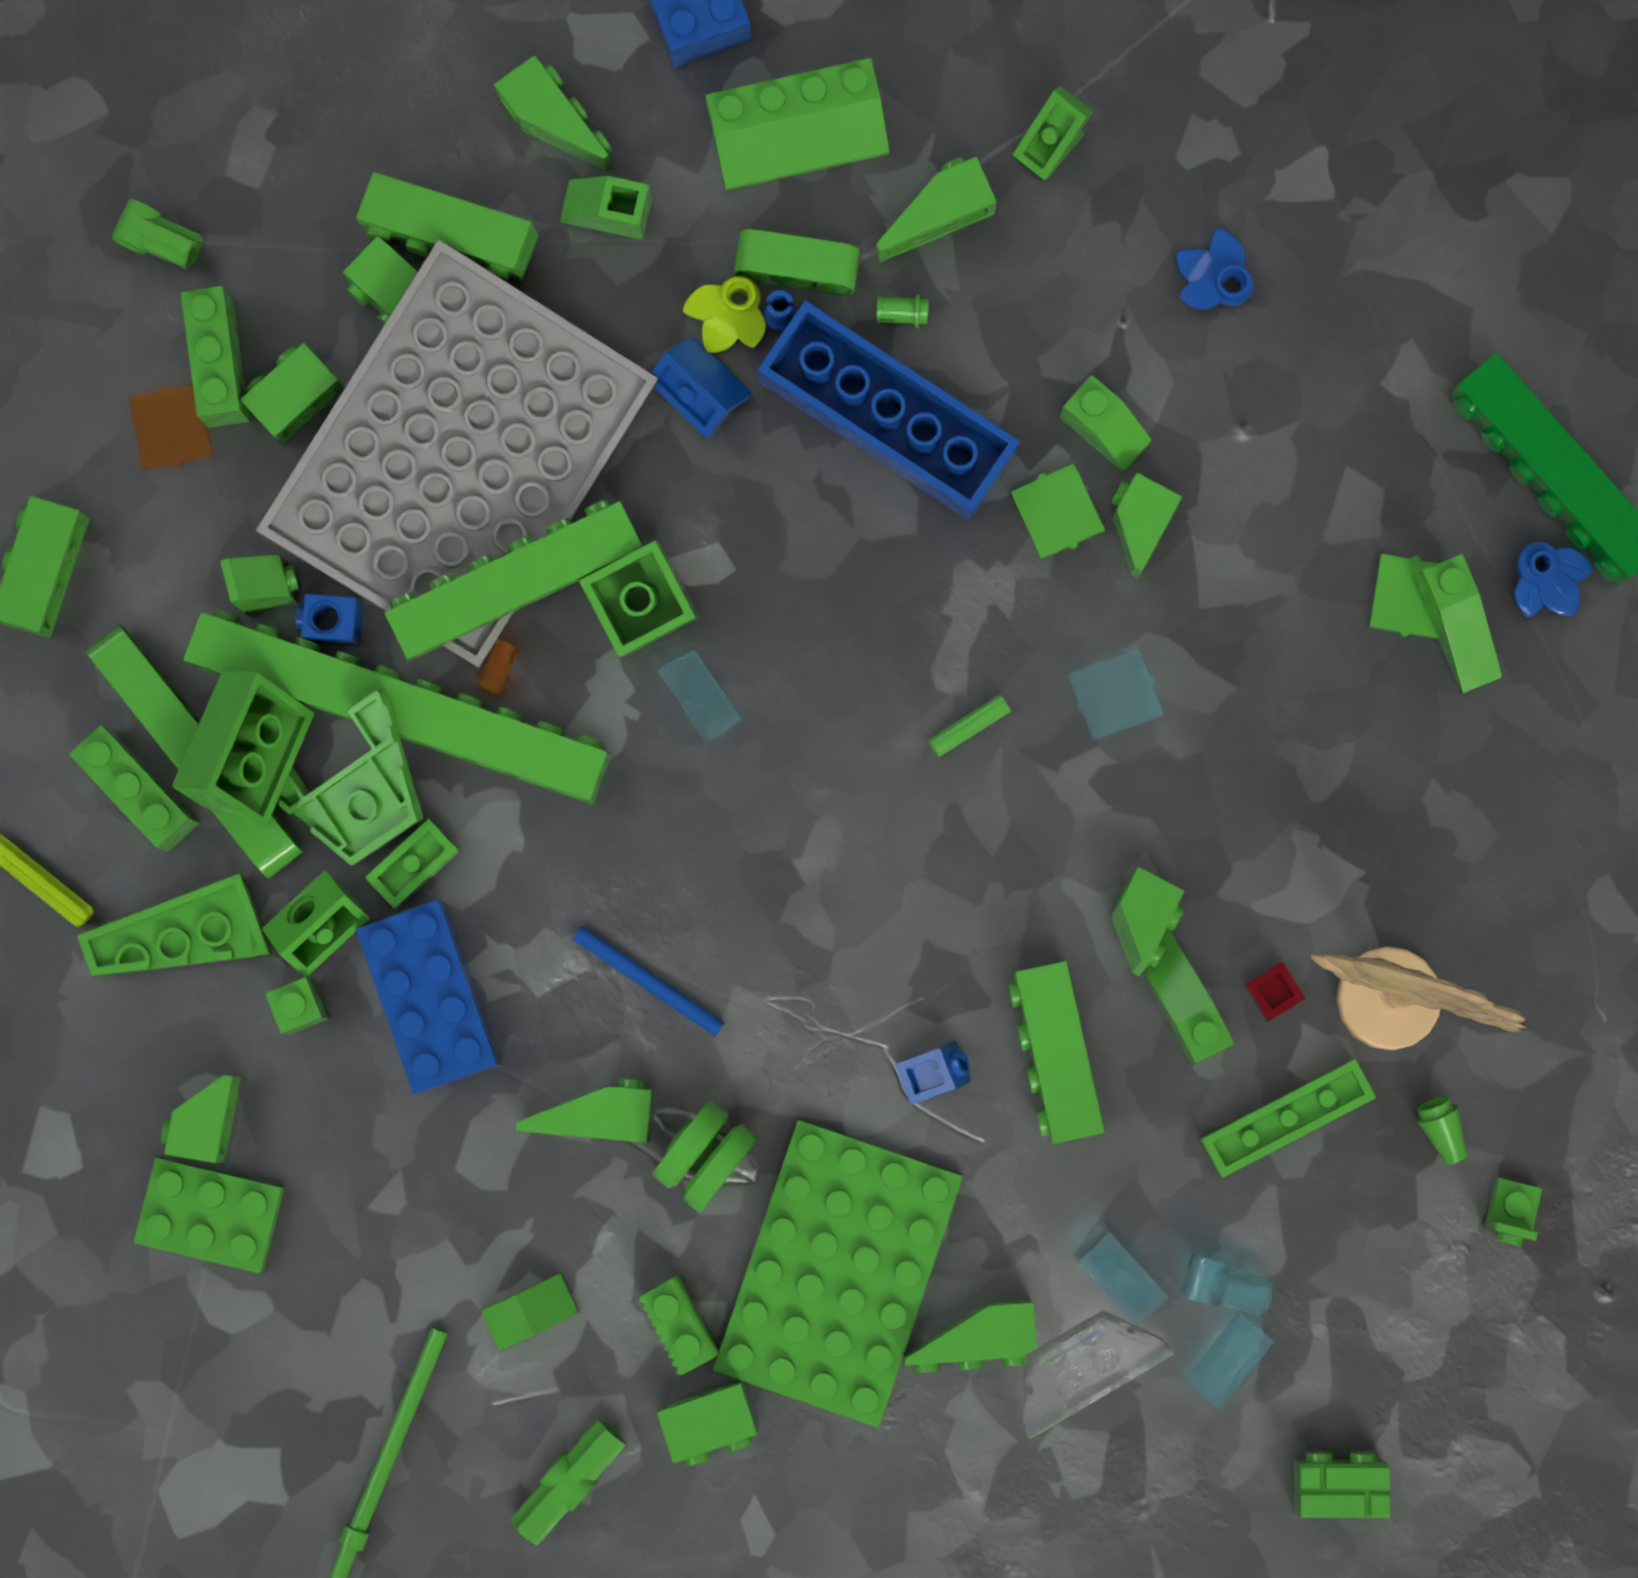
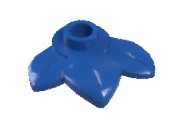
M1217 229L1212 237L1209 251L1188 249L1177 252L1176 262L1179 273L1189 283L1182 290L1179 298L1188 306L1194 309L1208 310L1220 303L1226 306H1238L1249 299L1254 287L1253 277L1244 267L1245 250L1233 235L1225 230ZM1234 280L1238 283L1239 290L1236 292L1227 291L1224 287V282Z
M1545 542L1527 544L1521 549L1516 559V568L1520 578L1514 589L1515 603L1526 618L1535 615L1543 605L1558 615H1575L1580 603V590L1576 582L1592 574V567L1589 561L1579 551L1570 547L1554 549ZM1538 556H1542L1544 560L1543 568L1540 571L1535 567V560Z

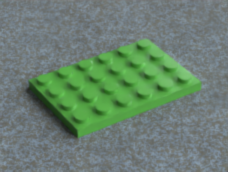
M798 1120L713 1371L879 1428L963 1176Z

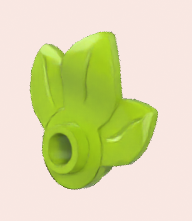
M745 276L731 277L722 286L703 285L687 299L683 307L684 314L704 321L702 339L705 350L708 353L725 351L733 346L738 339L747 347L754 349L765 334V318L758 308L761 301L760 290L753 280ZM741 292L748 299L744 304L738 305L732 301V296L735 293Z

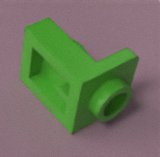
M1496 1177L1484 1228L1497 1231L1495 1239L1497 1241L1521 1247L1523 1238L1536 1241L1538 1232H1534L1533 1228L1542 1188Z

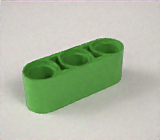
M745 229L741 230L739 234L733 274L735 276L748 277L754 282L838 295H850L855 290L861 251L853 245L840 242Z

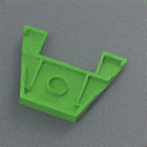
M384 688L376 690L347 711L370 745L371 750L312 792H309L292 766L278 799V805L289 815L294 813L312 828L310 830L312 834L351 866L361 862L423 819L389 698Z

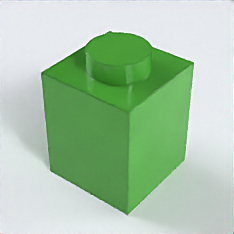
M304 977L265 993L280 1034L292 1035L331 1019L314 978Z

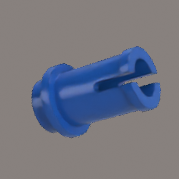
M776 290L767 297L768 304L765 306L764 318L767 325L773 330L784 331L797 313V308L788 292ZM777 309H785L782 312L776 311Z

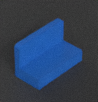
M689 337L666 351L651 372L652 375L658 378L653 388L706 438L716 433L730 411L745 402L751 395V391L711 353H708L705 347L694 337Z

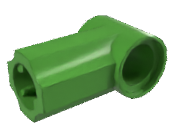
M128 199L110 236L112 240L133 252L142 255L148 252L187 271L195 264L201 252L203 241L200 234L164 219L161 213L134 199Z

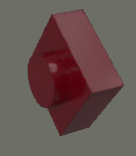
M1283 961L1244 984V987L1266 1022L1271 1021L1306 999Z

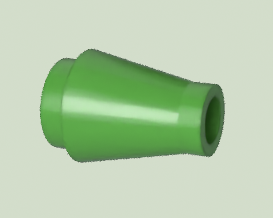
M1449 1096L1437 1097L1421 1104L1417 1108L1419 1114L1417 1123L1440 1154L1445 1165L1454 1164L1468 1157L1469 1154L1465 1147L1458 1105L1452 1104Z

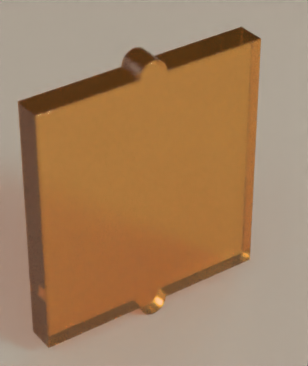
M193 385L167 389L165 386H162L158 392L129 397L143 470L169 465L180 468L184 462L212 457L208 429L197 417Z

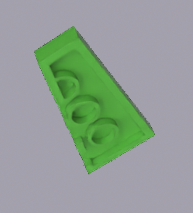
M243 874L234 875L77 935L90 974L94 977L272 955Z

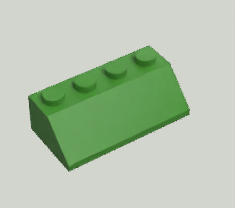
M871 58L705 95L708 116L726 191L889 155L881 97Z

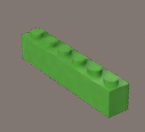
M608 499L595 503L584 510L587 515L585 518L571 523L569 517L564 518L545 528L548 533L547 536L534 542L530 536H526L507 546L509 551L507 555L493 560L491 554L486 555L467 565L470 570L469 573L454 579L452 573H448L428 583L431 591L416 598L411 591L389 602L391 609L384 612L407 662L578 582L641 548V542L621 501L610 505Z

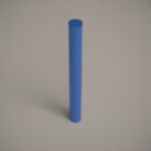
M581 926L573 937V941L714 1037L723 1027L725 1022L585 927Z

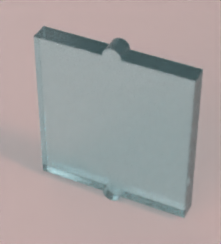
M1139 649L1069 674V679L1079 702L1077 711L1083 713L1093 741L1164 715L1154 689L1156 679L1149 676Z

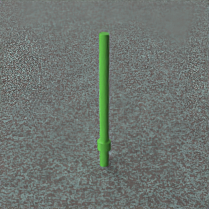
M432 1327L351 1523L345 1524L338 1540L341 1547L328 1577L347 1578L357 1552L364 1549L370 1534L366 1530L448 1335L447 1332Z

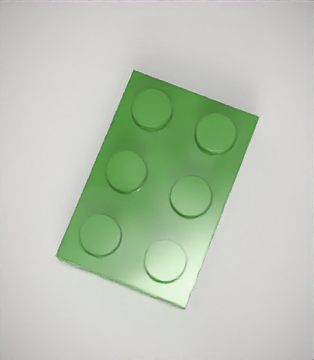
M156 1157L133 1243L250 1272L264 1273L285 1187Z

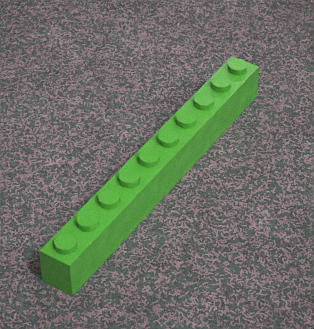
M216 609L214 616L203 612L200 613L183 659L193 667L219 676L222 670L258 672L301 704L352 722L354 721L347 711L376 690L384 688L387 692L401 739L594 805L611 757L608 752L602 750L604 743L596 739L579 735L578 740L574 741L561 736L563 729L543 721H539L537 727L522 723L523 715L512 710L498 707L497 712L493 713L480 708L482 701L462 693H458L456 699L441 695L442 687L428 681L417 679L416 685L401 681L400 677L402 674L393 669L377 665L374 672L360 667L361 659L340 651L336 652L335 658L319 653L321 645L297 637L294 644L279 639L280 631L256 623L254 630L239 625L240 617Z

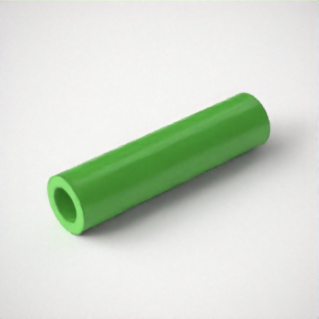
M998 694L930 737L927 741L939 758L1004 717L1011 710L1004 698Z

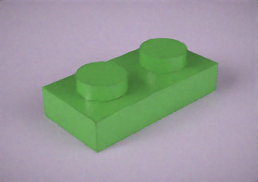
M428 819L365 878L397 910L460 851Z

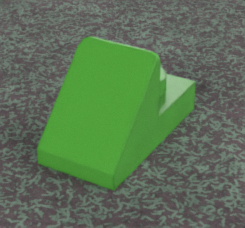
M1059 86L1053 91L1012 155L1045 181L1084 135L1082 129L1093 114V111L1062 86Z

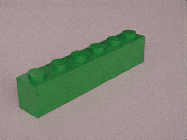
M1496 352L1459 383L1449 394L1454 400L1452 402L1454 409L1466 421L1472 420L1482 431L1481 438L1490 450L1495 453L1500 452L1510 463L1509 470L1521 484H1529L1539 496L1537 501L1541 508L1552 517L1557 516L1567 527L1566 534L1571 542L1580 549L1585 548L1596 560L1594 565L1597 571L1606 580H1614L1618 586L1638 572L1637 509Z

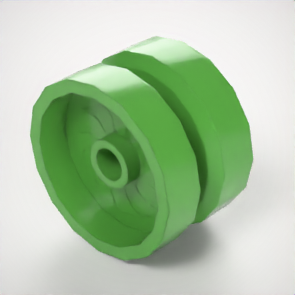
M711 1099L693 1120L689 1119L665 1150L668 1153L652 1173V1176L668 1189L676 1187L689 1171L694 1173V1178L683 1191L682 1200L698 1213L703 1211L759 1138L743 1124L734 1126L722 1142L715 1137L728 1121V1113Z

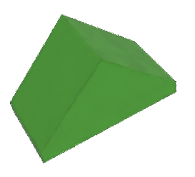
M561 1273L481 1311L499 1351L531 1338L579 1313Z

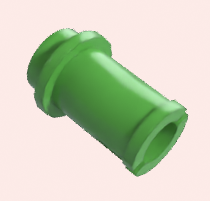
M916 294V298L878 296L877 323L915 324V328H919V324L928 325L929 299H922L921 294Z

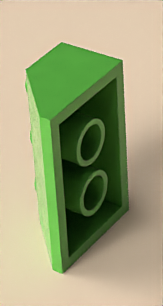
M222 670L172 787L203 807L266 829L315 713L258 672Z

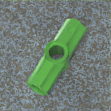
M599 1418L578 1440L574 1448L568 1454L565 1452L539 1481L541 1485L509 1521L526 1540L537 1546L556 1527L568 1510L572 1512L597 1484L598 1481L596 1479L622 1451L627 1443L611 1426Z

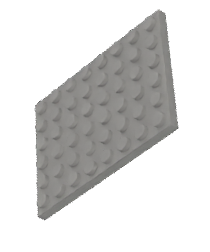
M438 239L257 527L256 532L384 611H388L391 609L389 602L403 594L412 591L416 598L431 591L428 585L431 581L448 573H452L454 579L470 572L467 565L489 554H491L493 560L509 554L507 546L526 536H530L534 542L548 535L545 528L567 517L571 520L658 378ZM513 612L447 643L443 647L479 668Z

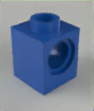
M305 594L304 606L299 605L297 608L296 630L302 631L301 637L316 644L360 647L363 604L353 597ZM329 610L337 611V624L330 630H320L318 625L320 616Z

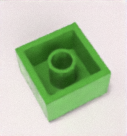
M655 540L579 580L619 658L626 657L700 618L661 541Z

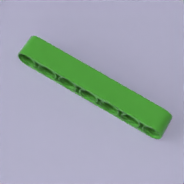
M119 624L87 649L86 653L179 769L200 720L133 636ZM211 810L250 860L268 879L303 852L300 845L274 812L265 829Z

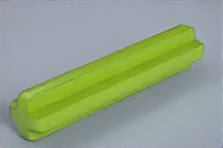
M0 834V867L73 926L80 928L85 925L94 913L93 907L4 835Z

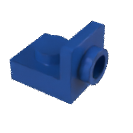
M956 1042L895 1064L910 1105L971 1082L968 1058L962 1050H959Z

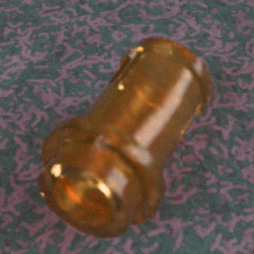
M496 639L482 673H477L475 676L478 679L476 688L487 694L500 697L502 690L507 691L508 689L506 681L521 650L511 643Z

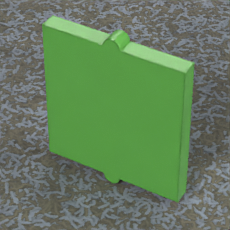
M1074 463L1048 475L1040 473L1037 480L1010 492L1041 560L1066 548L1074 550L1077 548L1078 543L1105 531Z
M1381 554L1369 628L1398 632L1402 638L1410 634L1438 639L1411 576L1439 563L1422 561L1418 555L1410 559Z

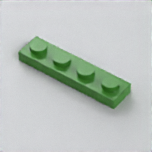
M1352 1059L1200 1138V1141L1219 1177L1224 1178L1372 1101L1376 1096L1357 1060Z

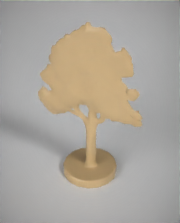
M1386 946L1365 951L1358 957L1324 952L1311 954L1313 961L1322 968L1332 971L1340 978L1336 1003L1341 1021L1354 1038L1371 1048L1392 1051L1413 1046L1430 1033L1440 1016V1009L1448 1010L1457 1016L1470 1018L1477 1022L1500 1027L1514 1033L1523 1032L1519 1028H1527L1522 1023L1525 1021V1018L1519 1010L1503 1005H1495L1479 991L1464 989L1451 981L1438 979L1424 959L1407 949Z

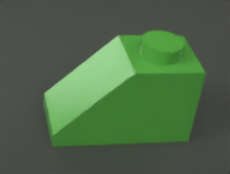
M1093 375L1084 382L1063 406L1059 417L1123 473L1152 441L1125 403Z
M1136 473L1131 484L1124 480L1122 481L1111 502L1118 506L1113 516V521L1130 575L1137 579L1182 498L1179 494L1139 473Z
M280 555L220 560L230 602L247 616L297 603L295 590L301 589L298 573L294 564L288 566V563Z
M223 1075L172 1111L171 1118L165 1119L161 1132V1143L166 1144L164 1155L210 1163L225 1162L241 1076Z

